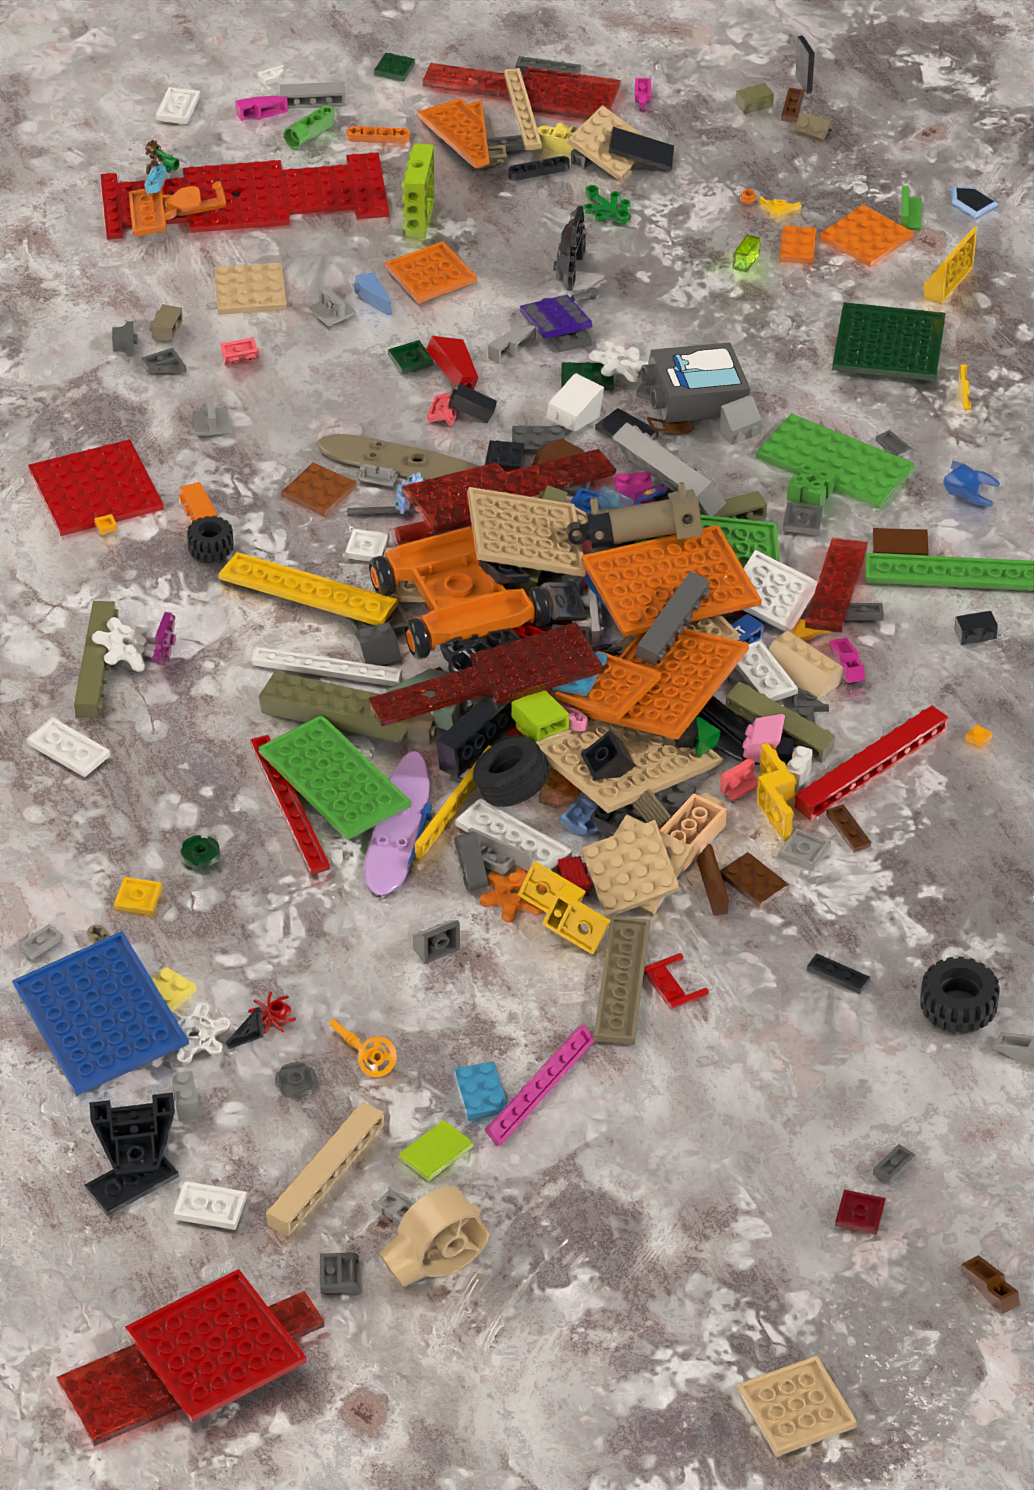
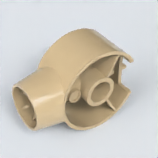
M442 1187L426 1194L408 1209L400 1221L397 1235L379 1252V1255L401 1286L405 1288L427 1276L443 1277L462 1269L482 1251L489 1239L490 1232L481 1222L479 1214L482 1211L475 1202L470 1204L458 1187Z

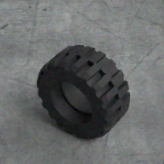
M958 956V958L948 957L945 961L943 959L936 962V965H931L923 976L920 995L921 1009L925 1017L929 1018L933 1025L937 1024L939 1029H947L951 1033L957 1031L961 1032V1034L968 1033V1031H978L979 1027L984 1028L987 1026L988 1022H991L997 1013L1000 992L999 981L990 968H986L984 963H978L973 958L964 959V957ZM958 990L970 993L974 997L956 999L948 996L946 993Z

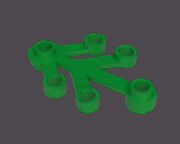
M596 185L586 187L585 194L587 198L596 200L601 204L593 205L587 203L584 205V212L586 214L598 211L594 214L596 222L611 219L619 224H626L631 220V215L628 211L630 209L629 200H621V209L618 210L616 208L617 202L620 200L619 192L613 191L610 193L611 202L609 203L599 195V188Z

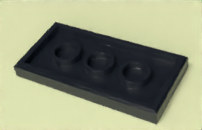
M612 127L608 152L671 171L674 145Z
M163 1155L159 1171L116 1176L112 1169L85 1184L84 1189L101 1210L109 1216L178 1178L179 1172Z

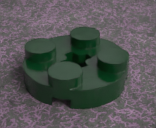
M195 835L186 839L180 851L183 863L194 871H201L203 868L210 867L219 862L220 848L214 838L207 836V839L201 838V835Z

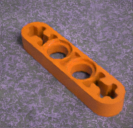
M351 126L347 129V139L353 142L407 143L410 140V131L406 128Z

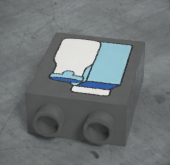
M731 342L650 350L648 364L641 366L642 383L644 386L650 385L651 406L653 409H660L665 423L720 418L721 406L750 394V386Z

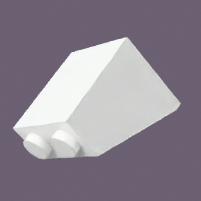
M574 374L548 403L546 418L573 432L579 430L599 418L604 387L578 374Z

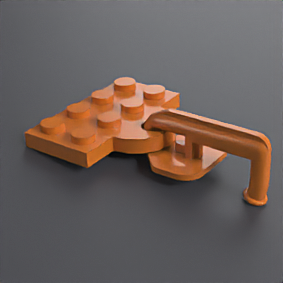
M217 181L212 185V188L216 191L217 198L201 201L200 190L196 186L181 188L174 195H163L162 188L160 191L147 194L145 189L130 191L129 200L134 237L167 231L166 220L172 219L177 215L184 216L223 208L226 205V199L221 182Z

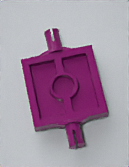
M164 612L155 635V649L152 661L159 665H165L167 658L171 656V647L176 643V634H173L175 629L174 620L176 618L170 612Z

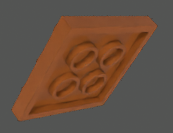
M313 462L281 491V495L287 500L326 517L357 487V482Z

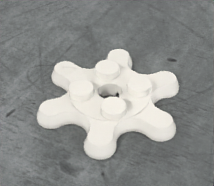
M609 341L602 345V350L605 352L593 350L589 354V358L592 361L604 364V367L601 369L603 375L613 376L618 373L624 375L631 382L639 381V374L637 372H641L642 365L648 364V362L639 360V349L631 347L625 350L622 346H615Z
M113 617L107 621V627L110 629V632L96 631L92 635V640L95 643L102 644L108 648L109 652L105 654L104 660L110 665H115L119 660H125L130 663L133 670L141 672L145 669L142 657H153L155 645L146 642L147 628L144 625L140 624L131 629L127 625H122L118 618Z
M205 1002L198 1003L194 1008V1012L188 1016H182L177 1011H171L189 1041V1045L180 1048L177 1055L178 1061L183 1065L189 1064L192 1061L193 1055H198L201 1051H206L212 1056H218L222 1052V1044L215 1040L218 1034L227 1032L230 1029L231 1021L225 1017L217 1020L209 1019L207 1015L210 1007ZM192 1032H193V1033H197V1032L199 1033V1034H198L199 1036H197V1035H196V1036H189V1035H190Z

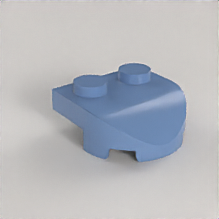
M581 793L558 820L576 835H592L599 831L590 820V816L598 807V804H594Z

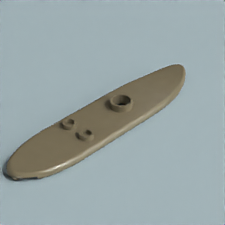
M332 434L320 438L317 442L318 448L324 452V455L336 461L356 467L366 463L377 466L378 471L380 467L393 468V471H396L398 476L409 478L413 473L417 474L420 472L423 482L455 485L457 482L468 484L478 480L485 474L484 468L452 456L364 436ZM414 459H421V460H423V461H421V462H414L413 460H414Z

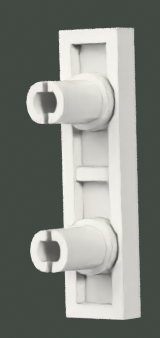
M588 587L587 595H581L584 606L589 608L590 618L589 620L582 621L573 620L572 626L590 627L592 645H600V637H603V626H599V624H602V613H598L601 612V601H597V596Z

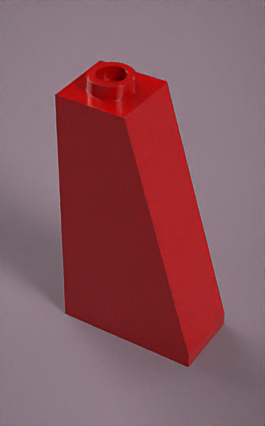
M432 335L426 348L430 356L455 388L460 383L474 390L478 381V375L464 339Z

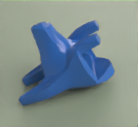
M953 461L950 467L953 470L945 476L943 481L948 493L962 497L978 506H993L994 502L981 496L979 492L983 483L999 487V481L984 471L974 470L966 464Z

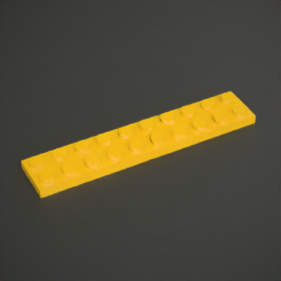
M236 552L219 572L220 580L372 625L385 623L398 606V599L239 552Z

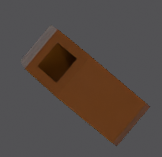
M563 438L540 445L530 469L531 471L538 470V473L546 471L548 466L552 464L554 467L563 465L564 460L569 459L571 462L580 459L579 455L584 454V450Z

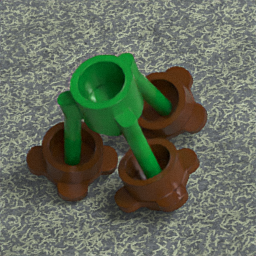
M151 140L147 143L145 154L153 159L146 167L147 175H149L153 167L159 166V163L162 162L163 166L166 167L167 173H170L171 170H178L180 166L178 158L161 150V146L156 140Z

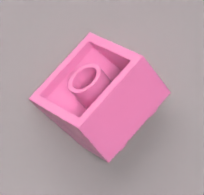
M778 714L756 718L752 725L749 724L745 732L747 738L742 746L745 749L743 757L751 758L760 764L761 745L769 743L771 748L775 749L780 743L785 715Z

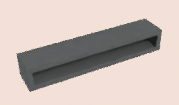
M692 571L688 573L639 642L635 654L636 657L653 666H656L659 660L663 661L667 653L666 650L673 647L676 640L675 637L682 634L685 623L689 624L694 610L698 611L702 604V599L708 597L710 593V580Z

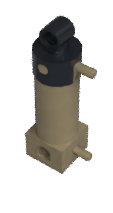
M684 482L677 484L678 492L668 493V500L610 510H599L597 498L593 497L590 499L592 512L586 513L587 522L584 524L579 522L570 523L566 528V533L569 541L574 545H580L585 540H590L592 549L675 534L677 540L701 536L703 532L698 499L693 489H685ZM576 530L581 532L578 536L572 535Z

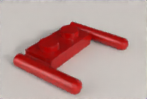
M682 953L657 961L644 968V974L647 975L648 980L666 1005L668 1004L670 1010L709 995L708 988L685 995L683 989L666 968L669 965L682 961L684 959Z

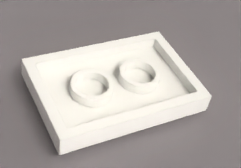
M169 87L156 113V120L188 124L200 98V91Z
M185 1181L173 1212V1219L236 1230L247 1193L245 1191Z

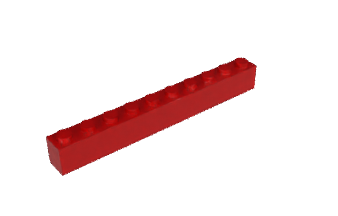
M933 705L923 709L919 714L908 719L901 726L894 728L892 732L882 736L872 745H868L863 751L853 755L852 758L841 763L834 770L827 772L817 781H813L805 789L798 791L795 794L794 808L809 820H813L946 732L949 717Z

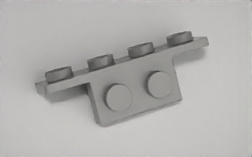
M472 827L468 829V833L474 831L477 835L484 867L502 875L515 865L529 871L533 863L532 854Z

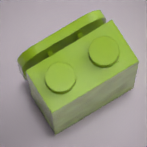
M544 689L512 702L511 717L516 721V728L528 739L538 742L569 729V713Z

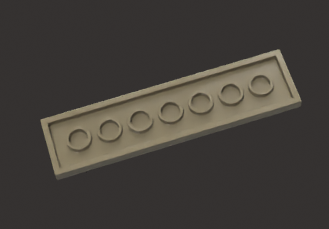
M611 916L594 1040L598 1042L635 1045L651 919Z

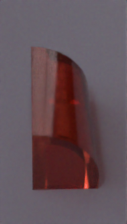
M429 520L389 528L392 539L397 546L432 537Z

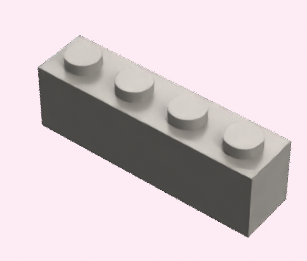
M344 82L280 85V96L287 98L288 109L346 106Z

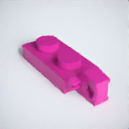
M635 78V101L640 103V110L646 111V103L651 101V78Z

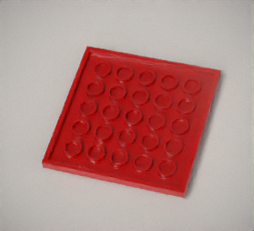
M130 439L28 465L29 472L60 536L95 528L94 519L112 514L115 522L164 510L163 502Z
M239 1269L125 1326V1332L191 1422L307 1363L305 1354Z

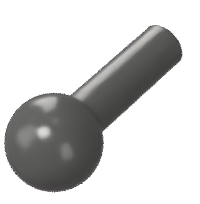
M591 287L587 292L571 295V299L573 301L588 298L597 299L600 293L597 288Z

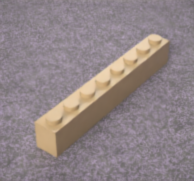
M365 1102L354 1108L350 1117L340 1124L338 1131L328 1138L325 1146L316 1152L312 1161L306 1163L299 1176L293 1178L286 1191H282L278 1200L268 1207L266 1211L267 1226L289 1237L384 1126V1112Z

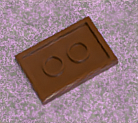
M873 528V553L928 556L927 529Z

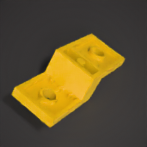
M769 743L761 745L759 772L762 776L758 777L757 805L783 842H785L791 836V831L793 830L792 817L794 813L792 808L795 799L794 787L796 779L787 770L786 764L779 759L776 750L772 749Z
M538 862L532 863L518 896L547 913L542 925L593 955L597 951L611 920L581 903L586 891ZM539 884L546 886L547 892H542ZM581 924H586L589 932L582 930Z

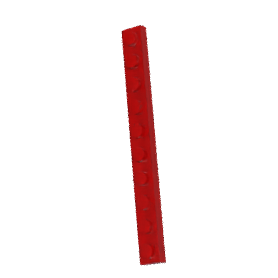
M269 735L250 739V745L311 875L330 870V864L293 786L259 753V747L271 741Z

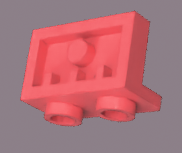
M451 392L435 395L426 417L429 423L445 419L448 426H453L459 410L449 406L451 401L449 395Z
M748 758L721 774L720 792L731 801H735L757 788L758 778L754 776L755 761Z

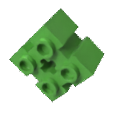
M802 463L797 470V475L793 476L788 483L787 500L794 503L804 502L809 505L823 506L826 498H829L834 491L835 473L823 469L816 471V467Z

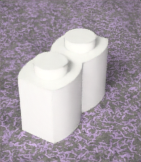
M801 746L796 747L793 751L792 759L787 764V770L796 779L794 787L796 791H800L804 787L805 779L811 772L812 749Z

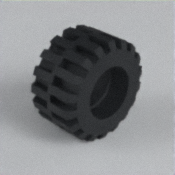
M200 517L188 526V550L195 559H201L203 562H217L220 559L227 558L231 551H233L232 525L222 517Z

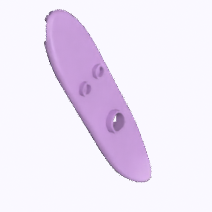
M417 751L408 753L399 762L389 778L411 800V807L375 825L372 831L364 863V878L366 885L376 896L381 895V897H384V894H388L396 888L398 889L411 867L408 865L423 817L420 811L424 809L425 804L428 802L430 778L426 761L422 754Z

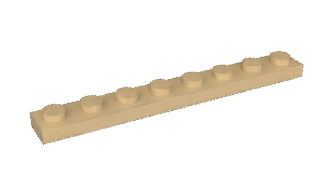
M520 68L505 69L504 77L525 151L542 149V143Z

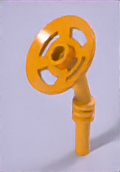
M335 1019L329 1022V1026L339 1033L350 1047H355L359 1050L358 1064L366 1075L382 1077L393 1069L397 1054L393 1043L389 1039L382 1036H373L362 1043L359 1037L352 1031L346 1030ZM373 1042V1046L368 1048L367 1045ZM381 1042H383L388 1047L389 1053H387L386 1049L382 1045H380ZM363 1059L366 1065L371 1068V1071L364 1066ZM384 1060L389 1061L384 1069L378 1071L377 1066H380Z

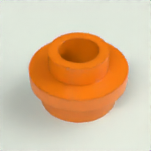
M745 189L740 194V200L746 204L756 201L757 196L752 189Z

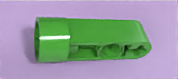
M322 106L300 121L287 127L283 132L287 145L297 149L334 125V108Z

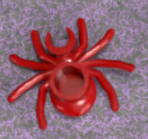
M270 991L267 996L266 1006L259 1000H253L254 1003L261 1006L259 1008L262 1011L263 1025L267 1023L263 1031L264 1034L268 1032L271 1021L281 1032H285V1030L276 1021L279 1023L296 1021L295 1017L286 1019L291 1013V1007L282 1000L288 999V995L279 997L270 1003L272 996ZM256 1008L249 1009L248 1012L252 1013Z

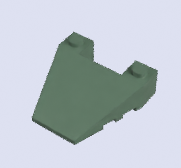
M428 669L388 689L385 694L411 700L414 705L417 701H420L425 707L435 708L433 711L437 728L449 730L452 725L461 719L464 686L450 672Z

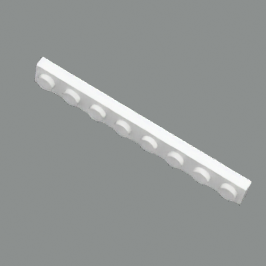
M256 647L251 659L252 665L393 687L399 684L402 676V669L260 647Z

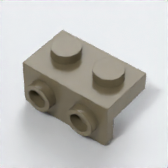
M801 112L793 129L795 132L824 141L828 130L832 131L833 127L827 118H818L812 113L808 112L806 114Z
M505 145L488 146L490 164L484 165L480 169L507 165Z

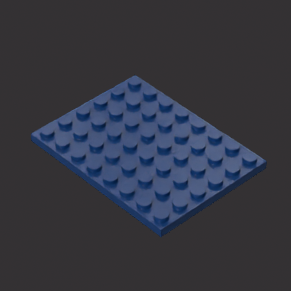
M123 931L12 980L15 990L76 1096L189 1045L188 1038Z

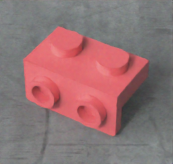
M254 337L220 343L225 365H236L243 361L252 362L259 357V349L256 347Z

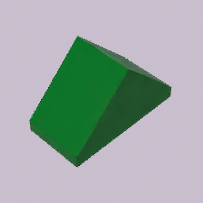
M696 717V724L699 730L695 749L696 756H701L716 747L720 730L702 718Z

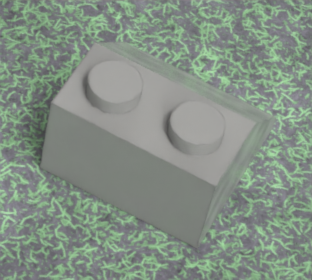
M752 395L721 406L720 434L731 445L761 434L762 419Z

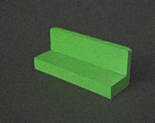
M902 186L901 225L909 230L920 231L921 198L909 197V186Z

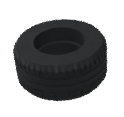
M525 737L510 738L495 744L480 756L474 766L473 780L487 803L497 807H508L528 800L541 790L548 779L550 767L535 741Z

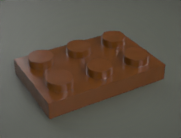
M749 852L720 870L723 880L759 908H762L789 890V884Z

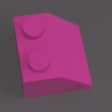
M651 473L615 474L614 492L617 506L628 507L638 505L634 493L653 487ZM652 497L640 501V504L654 502V499Z

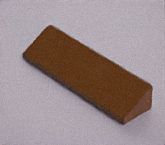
M707 844L696 861L713 915L728 914L729 898L711 844Z

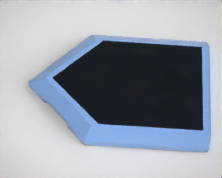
M951 187V204L975 219L999 204L975 188Z

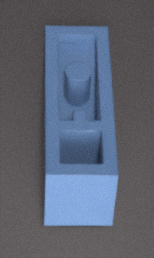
M370 272L355 276V283L353 284L355 294L357 293L361 300L383 313L392 315L391 300L375 273Z

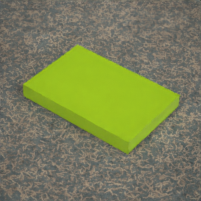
M443 1119L399 1153V1159L429 1182L473 1147V1142Z

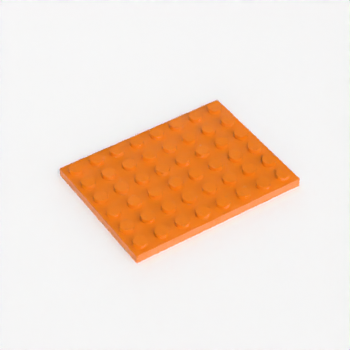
M718 525L702 528L703 535L677 540L676 535L582 555L581 561L623 637L647 632L690 571L710 580V593L706 599H702L699 610H694L691 621L761 605L762 599Z
M684 628L682 634L675 637L676 640L673 647L666 650L667 653L663 661L659 660L656 666H653L635 656L637 646L646 634V632L640 633L619 658L661 672V679L619 721L581 708L577 709L587 718L679 739L749 650L748 643Z

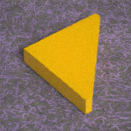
M759 197V203L774 218L801 209L800 202L791 204L787 203L786 200L774 199V201Z
M961 364L958 393L964 410H970L971 404L967 395L970 394L969 380H966L968 367L966 364Z
M799 619L791 633L801 640L807 641L821 634L829 635L831 628Z

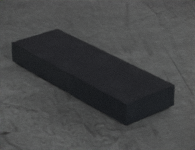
M818 953L807 965V971L858 994H861L870 982V976Z

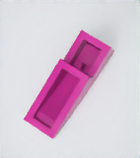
M261 96L235 101L236 115L243 121L253 117L261 120L288 112L287 98L282 96Z
M847 638L830 640L831 652L835 662L843 667V678L846 683L865 680L864 665L860 662L858 651Z

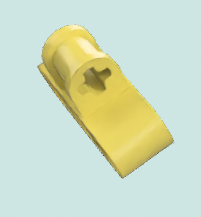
M559 122L555 128L545 125L537 128L543 148L571 155V151L575 148L569 145L567 141L576 132L575 126L569 127Z

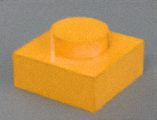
M112 514L94 519L100 535L118 531Z
M976 724L966 734L965 740L982 748L992 738V732Z

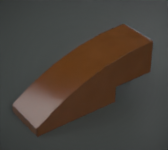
M978 1255L961 1264L963 1271L977 1290L999 1312L1004 1314L1020 1305L1018 1290L1005 1281V1276L1002 1272Z

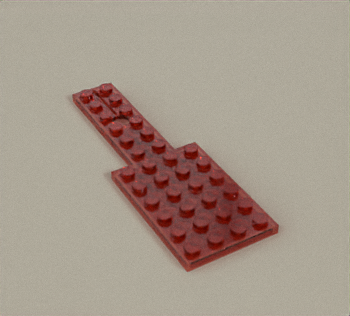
M430 63L422 81L423 86L429 88L511 99L504 73ZM527 67L524 76H522L532 112L581 118L583 120L589 119L602 105L611 111L621 85V80L533 67ZM472 80L478 81V84L471 85L468 83H471Z
M600 449L509 472H505L499 463L495 462L404 485L401 492L434 534H439L472 525L467 496L469 487L532 497L540 495L541 491L545 492L547 485L563 489L614 476L617 469ZM562 469L567 471L568 474L563 475L561 472H555V470Z
M575 622L470 654L473 667L379 694L368 699L380 725L386 726L491 694L496 705L604 673V666ZM426 691L435 692V696L432 698L422 694Z
M305 1291L268 1306L293 1340L325 1327V1321ZM135 1344L56 1377L60 1389L93 1446L181 1409Z

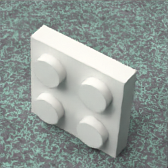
M353 529L345 551V558L370 562L371 558L375 556H383L389 541V534Z

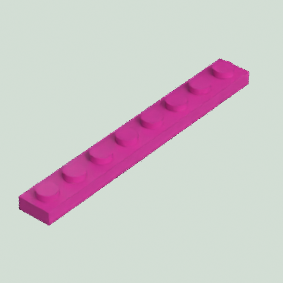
M579 1025L484 1129L496 1146L501 1145L595 1041L584 1025Z

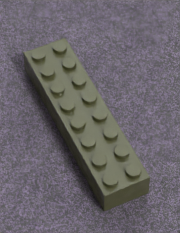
M279 672L273 673L258 696L261 712L264 714L306 723L323 715L338 730L398 743L402 740L415 716L411 700Z

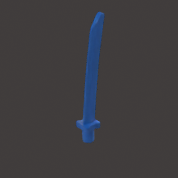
M426 803L424 809L420 811L423 817L415 842L423 833L426 820L432 819V804ZM415 843L408 862L409 866H412L415 857Z

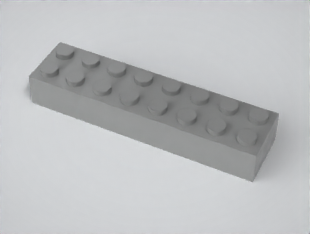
M626 423L612 437L628 460L645 472H650L653 478L665 484L673 492H678L677 484L679 482L685 483L686 490L693 489L698 499L699 510L705 515L714 516L726 504L722 498L724 496L718 488H715L716 483L710 477L705 478V475L700 470L695 471L694 467L688 462L685 464L680 456L677 454L674 456L670 449L667 447L663 448L657 440L653 441L646 432L643 434L636 425L631 426Z

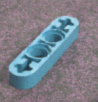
M156 166L151 169L144 184L147 194L156 193L161 190L167 177L165 166Z

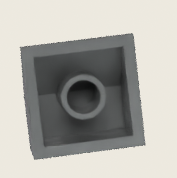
M389 622L353 631L354 649L362 663L386 667L402 662L396 635Z
M458 920L446 921L413 935V949L424 964L460 950V922Z

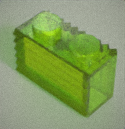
M749 234L745 235L733 252V269L740 272H748L760 255L761 239L759 237Z

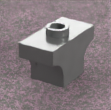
M126 321V324L121 327H112L113 352L120 351L124 352L127 357H133L134 344H137V334H134L133 321Z

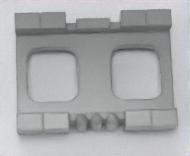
M390 1185L388 1187L389 1190L378 1201L374 1200L372 1202L373 1210L381 1215L385 1214L386 1217L391 1220L393 1219V1223L399 1226L403 1217L397 1213L404 1207L409 1209L416 1200L413 1198L409 1200V1197L406 1198L399 1189ZM386 1197L396 1200L389 1208L381 1204Z

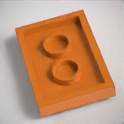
M783 225L779 262L813 264L816 228Z

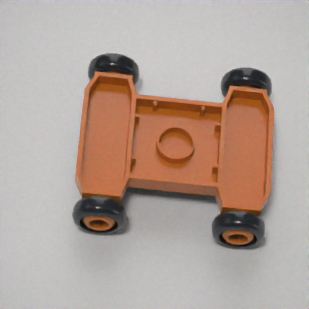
M472 527L398 545L390 552L385 553V557L375 556L369 562L371 581L377 593L387 596L392 594L395 587L399 586V581H413L431 612L421 616V620L414 618L408 620L405 624V637L412 656L418 660L427 658L430 651L435 650L436 645H441L456 637H461L462 640L470 639L473 634H478V637L488 635L490 631L515 628L523 625L525 622L528 624L533 623L538 627L548 625L551 620V608L545 591L540 586L529 587L526 592L524 589L505 590L503 585L497 584L478 565L480 560L476 558Z

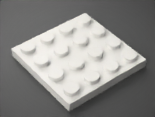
M755 550L745 565L744 570L762 602L760 606L743 609V611L785 632L787 630L791 632L821 583Z

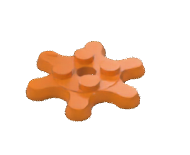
M517 866L514 873L507 877L501 876L494 871L487 875L488 884L493 886L494 890L482 894L479 902L483 907L493 905L502 907V920L506 922L515 920L516 914L520 910H528L534 915H541L544 912L518 896V893L512 894L510 892L520 890L527 876V870ZM539 884L540 890L547 892L546 886Z

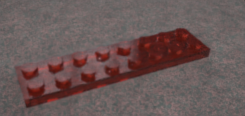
M838 538L831 539L807 614L805 628L842 633L868 549V542Z

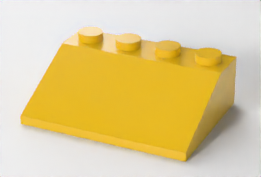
M974 226L940 264L937 270L932 273V276L925 281L923 285L925 298L942 304L973 269L977 227Z

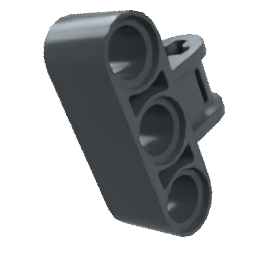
M473 831L454 837L456 847L454 852L458 856L460 864L458 868L462 873L467 891L488 886L476 833Z

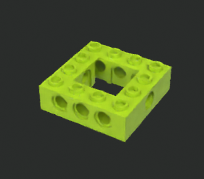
M414 143L413 150L409 151L407 170H405L404 180H402V190L405 192L402 195V203H405L402 217H405V220H403V230H405L406 237L426 238L435 200L434 145Z

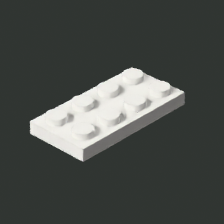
M761 640L749 644V650L735 667L752 689L767 695L773 701L797 694L798 687Z
M55 718L50 719L27 738L28 745L83 777H86L110 757V750Z

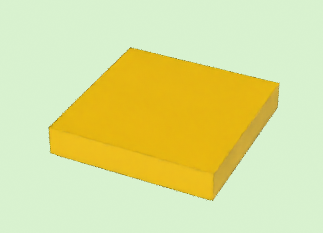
M124 877L113 904L114 910L152 916L163 884L161 882Z

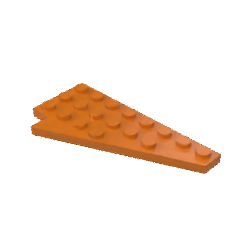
M459 98L417 111L418 118L474 168H482L484 165L490 164L482 100L467 104Z

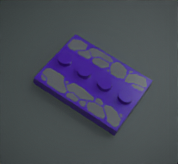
M568 294L554 298H544L541 301L520 306V312L532 326L536 327V330L544 339L592 328L590 318Z

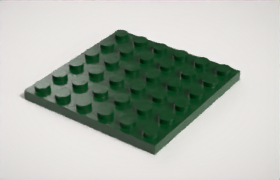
M843 302L832 370L936 381L946 313Z

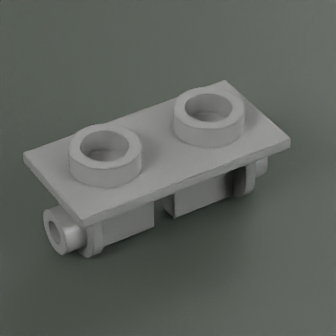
M365 463L360 466L361 474L358 480L393 487L398 474H396V471H393V468L380 467L378 471L377 466Z

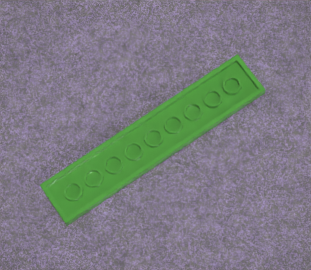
M866 553L865 583L1034 591V561Z

